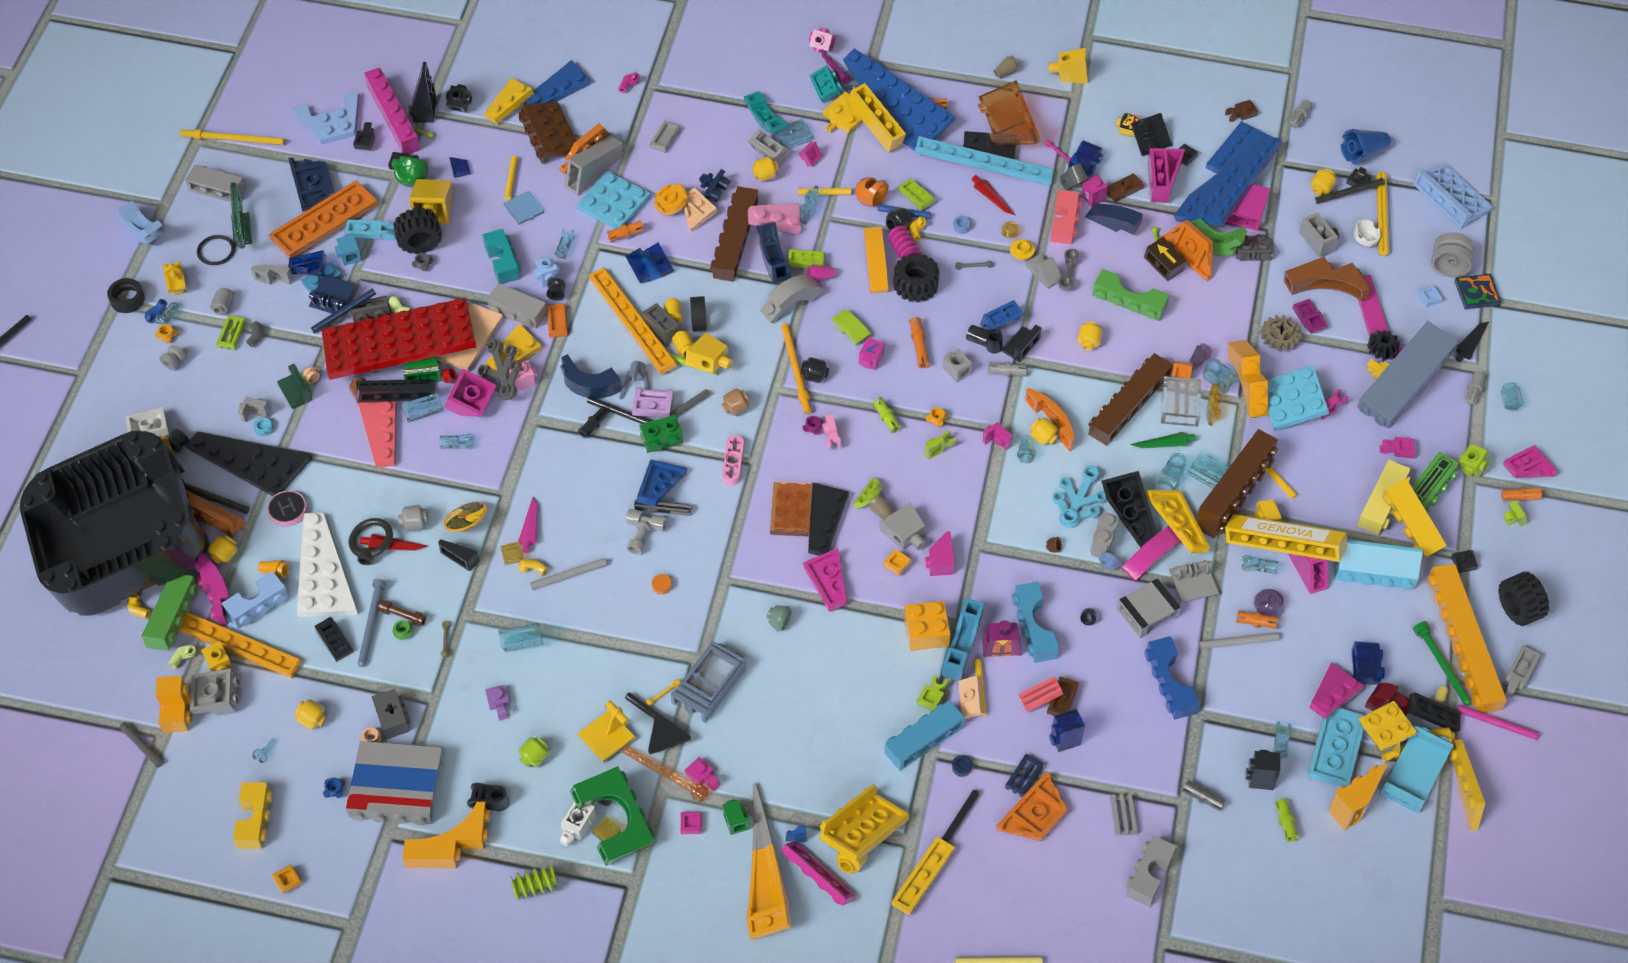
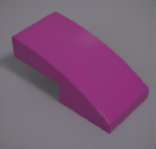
M1310 299L1298 302L1292 306L1300 322L1311 334L1328 328L1321 312L1316 311Z

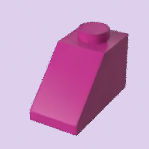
M947 531L929 549L928 557H925V568L929 569L930 576L953 575L954 573L951 531Z

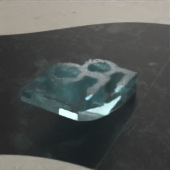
M816 185L805 194V204L799 211L800 222L805 225L814 215L818 205L819 187Z

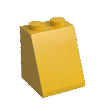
M416 179L409 198L411 210L413 208L429 209L436 214L439 224H449L454 195L452 180Z

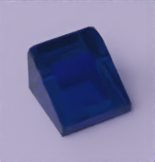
M449 157L454 178L471 175L467 160Z

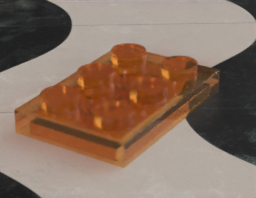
M774 482L770 535L809 537L812 484Z

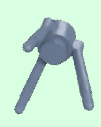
M634 361L631 363L619 399L623 398L631 378L632 381L644 378L645 389L649 390L648 372L645 371L646 366L643 362Z

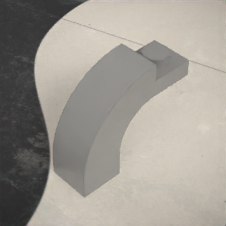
M798 275L782 282L768 294L770 299L760 311L769 322L774 324L793 303L800 300L813 302L822 292L823 288L811 276Z

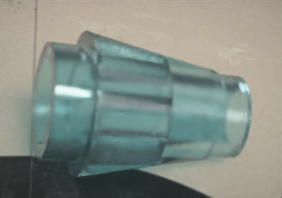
M1023 435L1020 437L1017 457L1022 463H1031L1036 456L1031 437Z

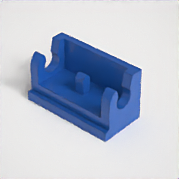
M1015 300L984 314L980 325L982 328L987 326L988 331L1014 320H1020L1024 314Z

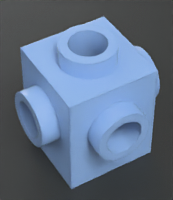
M552 256L534 261L535 269H533L536 280H539L542 288L547 287L550 279L559 278L560 266L558 262H554Z

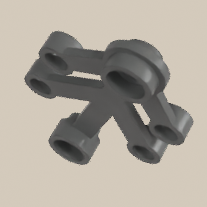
M496 339L490 340L487 343V349L493 355L497 370L490 369L482 364L478 368V374L483 377L490 376L500 379L501 385H497L494 391L499 392L502 399L512 400L517 395V388L514 383L522 367L520 361L513 359L517 354V348L513 345L506 346L505 354L507 356L503 364L501 357L504 349L503 343ZM509 369H511L512 371H511L510 376H509V378H508L507 375H508Z

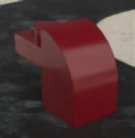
M1379 683L1364 707L1373 712L1395 701L1403 714L1407 716L1409 698L1397 691L1398 686L1390 683Z

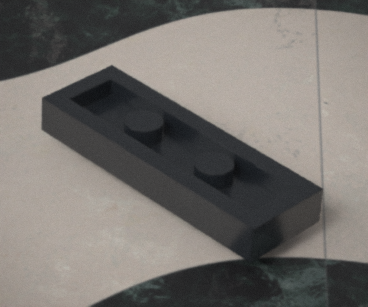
M1416 692L1409 694V714L1442 728L1449 727L1451 731H1460V711Z

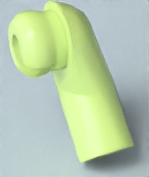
M194 645L178 647L169 660L168 665L176 669L182 660L195 656L196 647Z

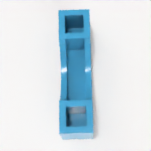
M1039 582L1015 585L1012 602L1018 608L1017 618L1023 625L1022 635L1028 641L1027 651L1029 656L1033 657L1034 663L1057 659L1059 646L1055 633L1038 626L1033 618L1035 612L1042 608L1043 603Z
M965 598L952 644L948 647L943 662L942 676L958 681L962 680L983 617L985 603Z

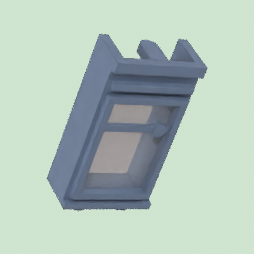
M711 641L708 648L675 691H672L671 703L676 705L678 701L684 703L685 710L688 713H692L693 710L701 713L702 722L706 723L746 670V660L741 654L728 650L725 645Z

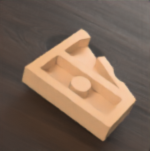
M696 188L687 192L688 201L683 207L691 232L717 213V208Z

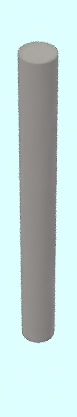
M605 558L530 582V586L534 590L606 566L607 563Z
M1277 632L1199 641L1200 649L1278 641L1279 634Z

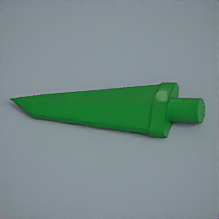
M1179 432L1130 445L1139 448L1188 446V442L1196 441L1195 434L1185 435L1184 432Z

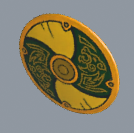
M475 501L457 507L445 518L444 528L451 532L468 530L485 516L487 512L486 505L483 502Z

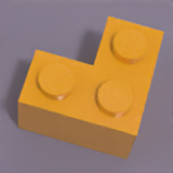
M182 676L156 678L155 696L160 705L159 725L163 733L188 731V723L192 722V714L189 711L191 693H189L188 684L184 682Z

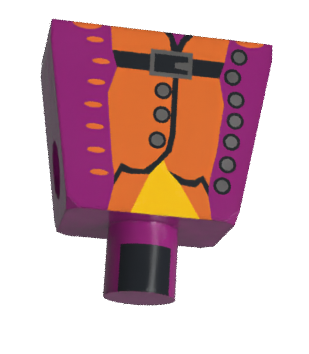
M1002 620L999 623L988 624L982 637L983 657L1021 656L1017 623Z

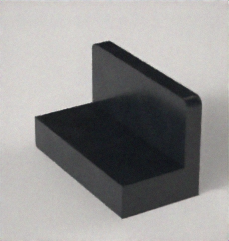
M1035 325L1031 330L1021 327L1003 347L1002 352L1020 362L1040 340L1042 328L1038 325Z

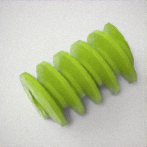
M549 865L548 872L543 866L541 867L540 874L536 869H533L531 876L526 870L524 871L523 878L519 872L516 873L515 880L511 877L514 895L517 900H520L521 893H523L525 898H528L529 891L534 896H537L538 889H540L542 894H545L546 887L551 892H554V886H557L552 865Z

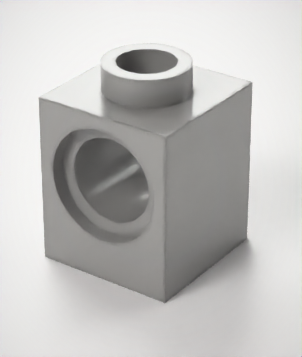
M957 349L954 352H949L944 357L943 369L957 383L971 375L972 362L960 349Z

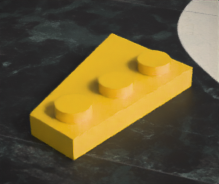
M511 78L485 111L486 119L498 124L534 94L532 88Z
M519 323L504 340V349L501 357L504 364L507 356L505 348L507 345H513L517 348V354L513 359L523 362L541 351L542 346ZM492 355L486 362V366L497 370Z

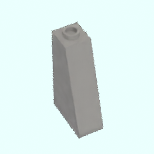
M609 135L569 158L565 188L576 195H580L621 158L623 143Z

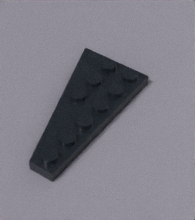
M199 431L185 444L188 450L271 496L283 492L312 459V455L309 453Z

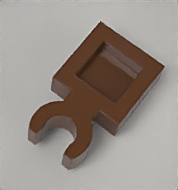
M1251 100L1235 104L1234 108H1227L1225 115H1231L1229 118L1230 122L1236 121L1239 117L1243 121L1256 117L1258 110Z

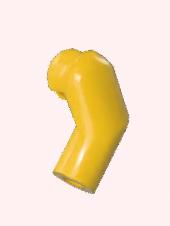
M918 217L909 227L915 242L921 239L920 231L926 224L924 217Z
M522 559L518 565V569L523 573H526L528 568L534 569L542 576L548 571V567L536 559Z
M139 595L129 596L127 600L129 612L148 619L150 610L141 607Z

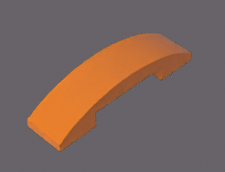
M1031 388L1026 389V403L1035 413L1042 410L1060 430L1058 437L1060 442L1069 452L1072 451L1074 433L1065 413L1054 401L1044 394Z

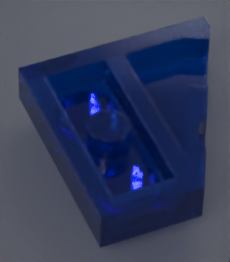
M324 250L291 257L289 258L288 268H290L292 274L324 276L326 254Z

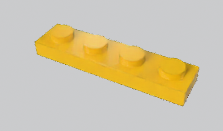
M936 837L892 900L891 905L910 916L954 852L955 847Z

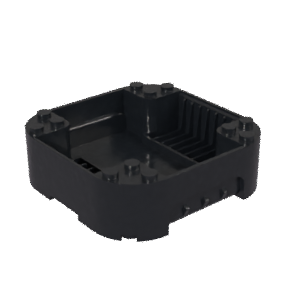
M130 431L37 473L24 489L20 500V514L37 577L40 583L67 611L78 613L81 616L104 612L121 604V600L156 584L161 586L184 575L197 563L195 559L199 552H203L205 533L193 515V508L190 507L189 495L185 491L184 479L180 475L185 470L160 437L148 431Z

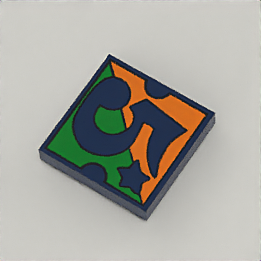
M1491 274L1455 278L1454 282L1464 309L1500 306L1501 300Z

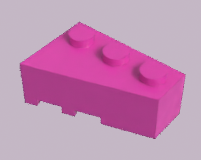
M1150 148L1147 161L1150 202H1169L1182 165L1185 149Z

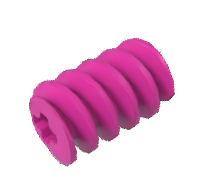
M898 226L891 230L888 235V241L900 260H902L903 256L908 257V254L916 255V253H919L923 256L905 226Z

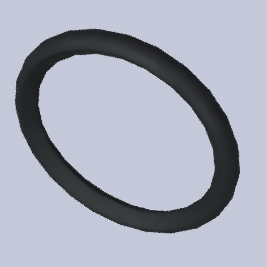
M223 235L209 236L201 241L197 247V257L207 265L223 264L230 260L235 252L232 240ZM212 239H224L231 245V252L221 261L210 262L201 256L202 246Z

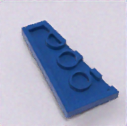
M1241 121L1206 163V169L1217 174L1263 138L1270 137V135Z

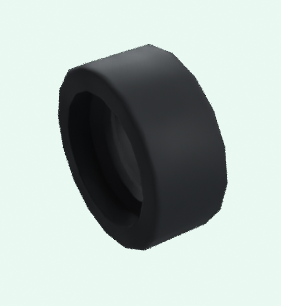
M119 279L113 282L107 291L110 305L119 313L134 312L145 301L142 286L135 279ZM132 290L137 292L133 298L127 301L116 300V297L123 291Z
M690 297L692 331H707L705 297Z

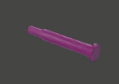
M826 53L821 55L830 68L834 69L843 84L850 81V76L845 74Z

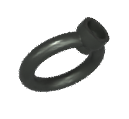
M381 518L366 519L356 525L349 536L348 544L351 552L358 557L357 561L362 565H371L374 557L382 554L390 546L393 539V529L386 520ZM380 526L385 530V539L377 548L373 550L362 548L361 550L357 547V537L365 528Z

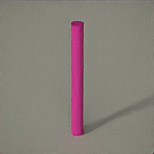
M1458 705L1457 710L1463 715L1535 740L1538 738L1539 732Z

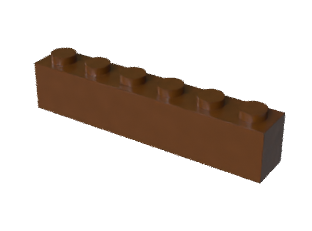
M737 186L736 192L732 193V205L728 206L727 209L728 218L724 219L723 222L724 231L719 235L720 244L719 247L716 246L715 260L711 261L710 271H713L714 279L735 281L751 227L748 223V209L750 206H757L758 189Z
M1155 353L1150 358H1146L1142 367L1134 371L1129 381L1124 382L1121 390L1113 394L1109 404L1103 405L1097 417L1094 416L1090 420L1088 435L1107 446L1171 375L1173 364Z

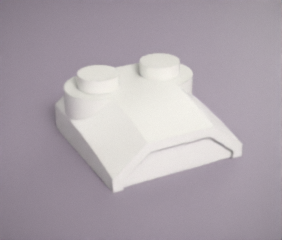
M163 407L125 416L128 432L148 431L157 436H170Z

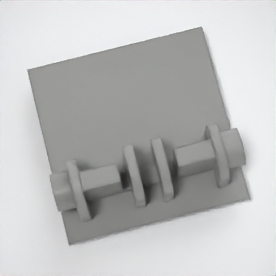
M1203 560V562L1188 563L1184 566H1175V568L1169 569L1181 602L1219 595L1210 569H1212L1210 561Z

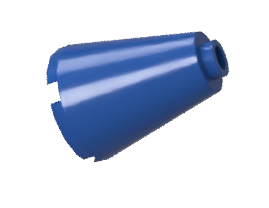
M1350 129L1342 135L1344 141L1341 144V151L1347 162L1351 161L1352 164H1358L1388 149L1391 138L1386 132Z

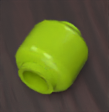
M538 736L536 738L529 737L518 750L522 756L519 760L527 767L530 765L539 767L549 756V751L547 750L549 746Z

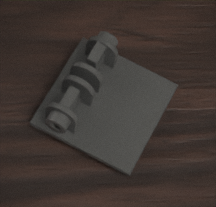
M1246 235L1243 244L1237 247L1236 259L1249 261L1250 256V260L1253 261L1255 253L1256 261L1269 260L1273 258L1275 250L1268 235Z

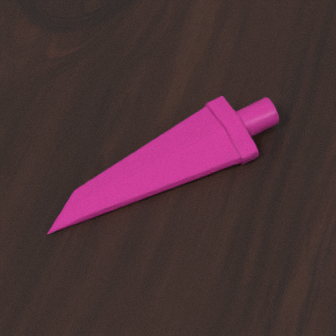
M532 497L520 537L518 538V544L523 545L522 552L528 553L530 545L537 542L538 504L534 497Z

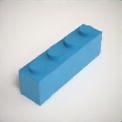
M950 700L945 704L941 703L929 715H923L917 723L904 728L901 734L889 738L885 744V755L901 771L962 729L965 717Z

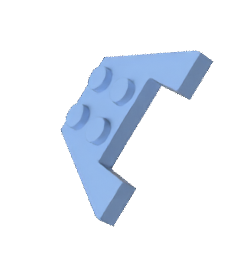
M358 91L343 95L346 108L321 113L316 116H311L307 104L293 107L292 110L294 115L300 119L303 125H306L310 133L321 145L353 137L356 134Z

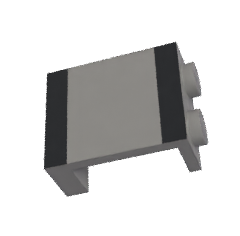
M1157 578L1120 598L1117 610L1137 636L1142 638L1147 635L1149 626L1171 614L1175 619L1178 618L1181 605L1169 593L1167 586L1164 583L1162 584Z

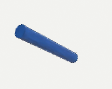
M878 204V211L889 213L897 208H901ZM905 208L912 217L921 216L925 219H930L931 212Z

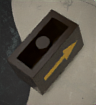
M1164 237L1149 245L1144 254V258L1166 281L1183 272L1187 262L1184 256Z

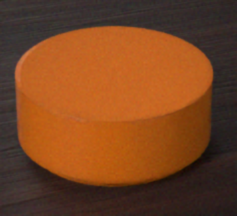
M659 574L652 579V589L655 593L666 594L671 590L672 583L669 576Z

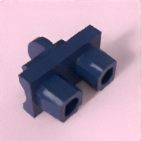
M723 169L718 172L714 179L712 178V173L700 176V186L702 188L708 187L703 195L706 199L710 198L717 202L723 192L718 190L716 186L724 191L729 186L731 181L723 176L726 172Z

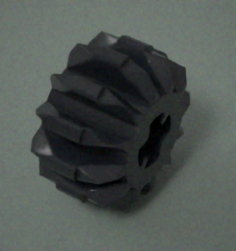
M1385 329L1382 332L1377 330L1374 334L1370 335L1367 348L1370 349L1369 354H1375V359L1380 357L1383 361L1386 357L1390 360L1398 353L1400 341H1398L1397 335H1392V331L1388 333Z

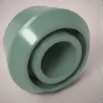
M776 605L768 611V623L776 631H783L786 628L792 614L790 607Z

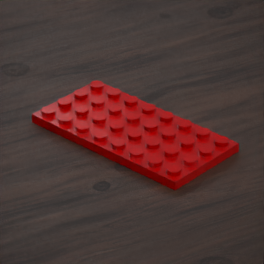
M466 298L418 307L407 311L404 310L389 315L386 314L379 316V318H367L362 322H349L321 329L329 380L477 347Z

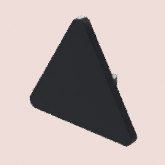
M657 713L654 718L648 753L654 754L690 741L691 736Z

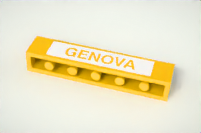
M1233 514L1225 527L1226 542L1230 544L1336 562L1341 561L1347 550V532Z

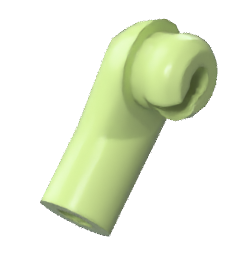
M392 296L388 301L393 313L412 309L411 307L402 306L398 296Z

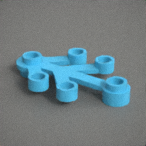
M1095 466L1084 468V481L1077 495L1071 485V479L1064 477L1060 480L1059 486L1062 490H1065L1072 504L1069 509L1064 501V494L1062 492H1055L1053 494L1052 501L1059 506L1062 512L1059 520L1063 526L1071 528L1076 526L1081 519L1087 517L1096 519L1099 517L1100 508L1095 505L1087 510L1077 512L1079 507L1096 502L1098 504L1106 503L1104 491H1099L1094 495L1085 497L1091 483L1098 479L1099 470Z

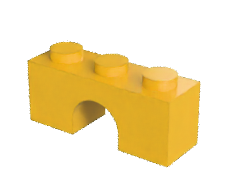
M241 783L239 796L241 808L243 811H253L254 813L247 820H236L233 841L237 849H262L263 841L267 840V829L265 826L266 822L270 820L268 806L273 800V792L269 789L267 783Z

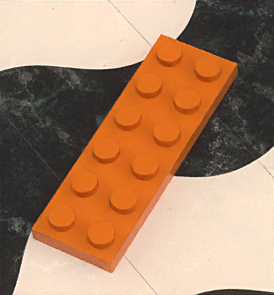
M356 180L271 232L269 238L291 260L344 227L347 220H355L378 205V202Z

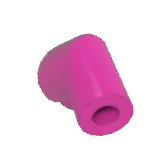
M637 72L625 75L618 90L621 93H626L629 86L639 82L640 75Z

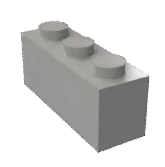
M196 164L185 179L190 192L234 204L238 203L246 190L243 177Z
M500 283L497 284L487 298L489 310L500 313L510 320L518 321L527 327L537 329L547 315L546 302Z

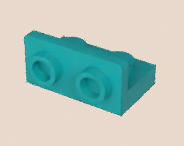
M827 65L809 75L822 103L837 94L839 97L843 94L842 91L844 89L841 83L836 80L838 79L834 69L830 70Z

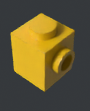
M220 641L201 650L211 672L230 668L233 670Z

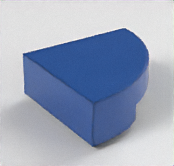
M797 826L794 831L788 830L785 835V841L806 842L807 826Z

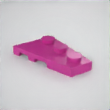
M838 548L803 562V568L829 612L847 605Z
M1331 662L1309 708L1326 720L1361 692L1364 685Z

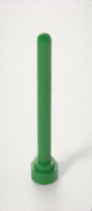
M1427 621L1416 624L1413 627L1416 636L1424 639L1463 704L1469 706L1471 699L1431 637L1429 624Z

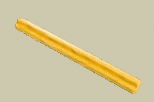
M1379 171L1376 179L1383 178L1385 184L1377 187L1378 228H1380L1381 234L1378 242V253L1380 256H1387L1389 253L1387 173Z

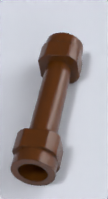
M381 600L379 603L378 611L383 614L389 615L392 613L411 620L412 624L416 626H423L425 624L426 615L416 611L412 613L393 606L392 602L388 600Z

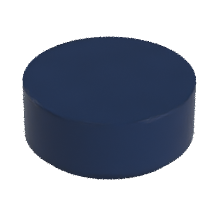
M959 755L953 759L952 771L955 775L965 777L971 773L973 763L969 757Z

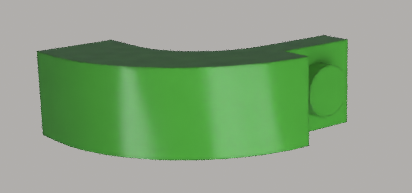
M1201 218L1191 222L1213 241V255L1217 256L1234 254L1237 247L1245 241V236L1248 232L1244 227L1228 233L1218 232L1210 228Z

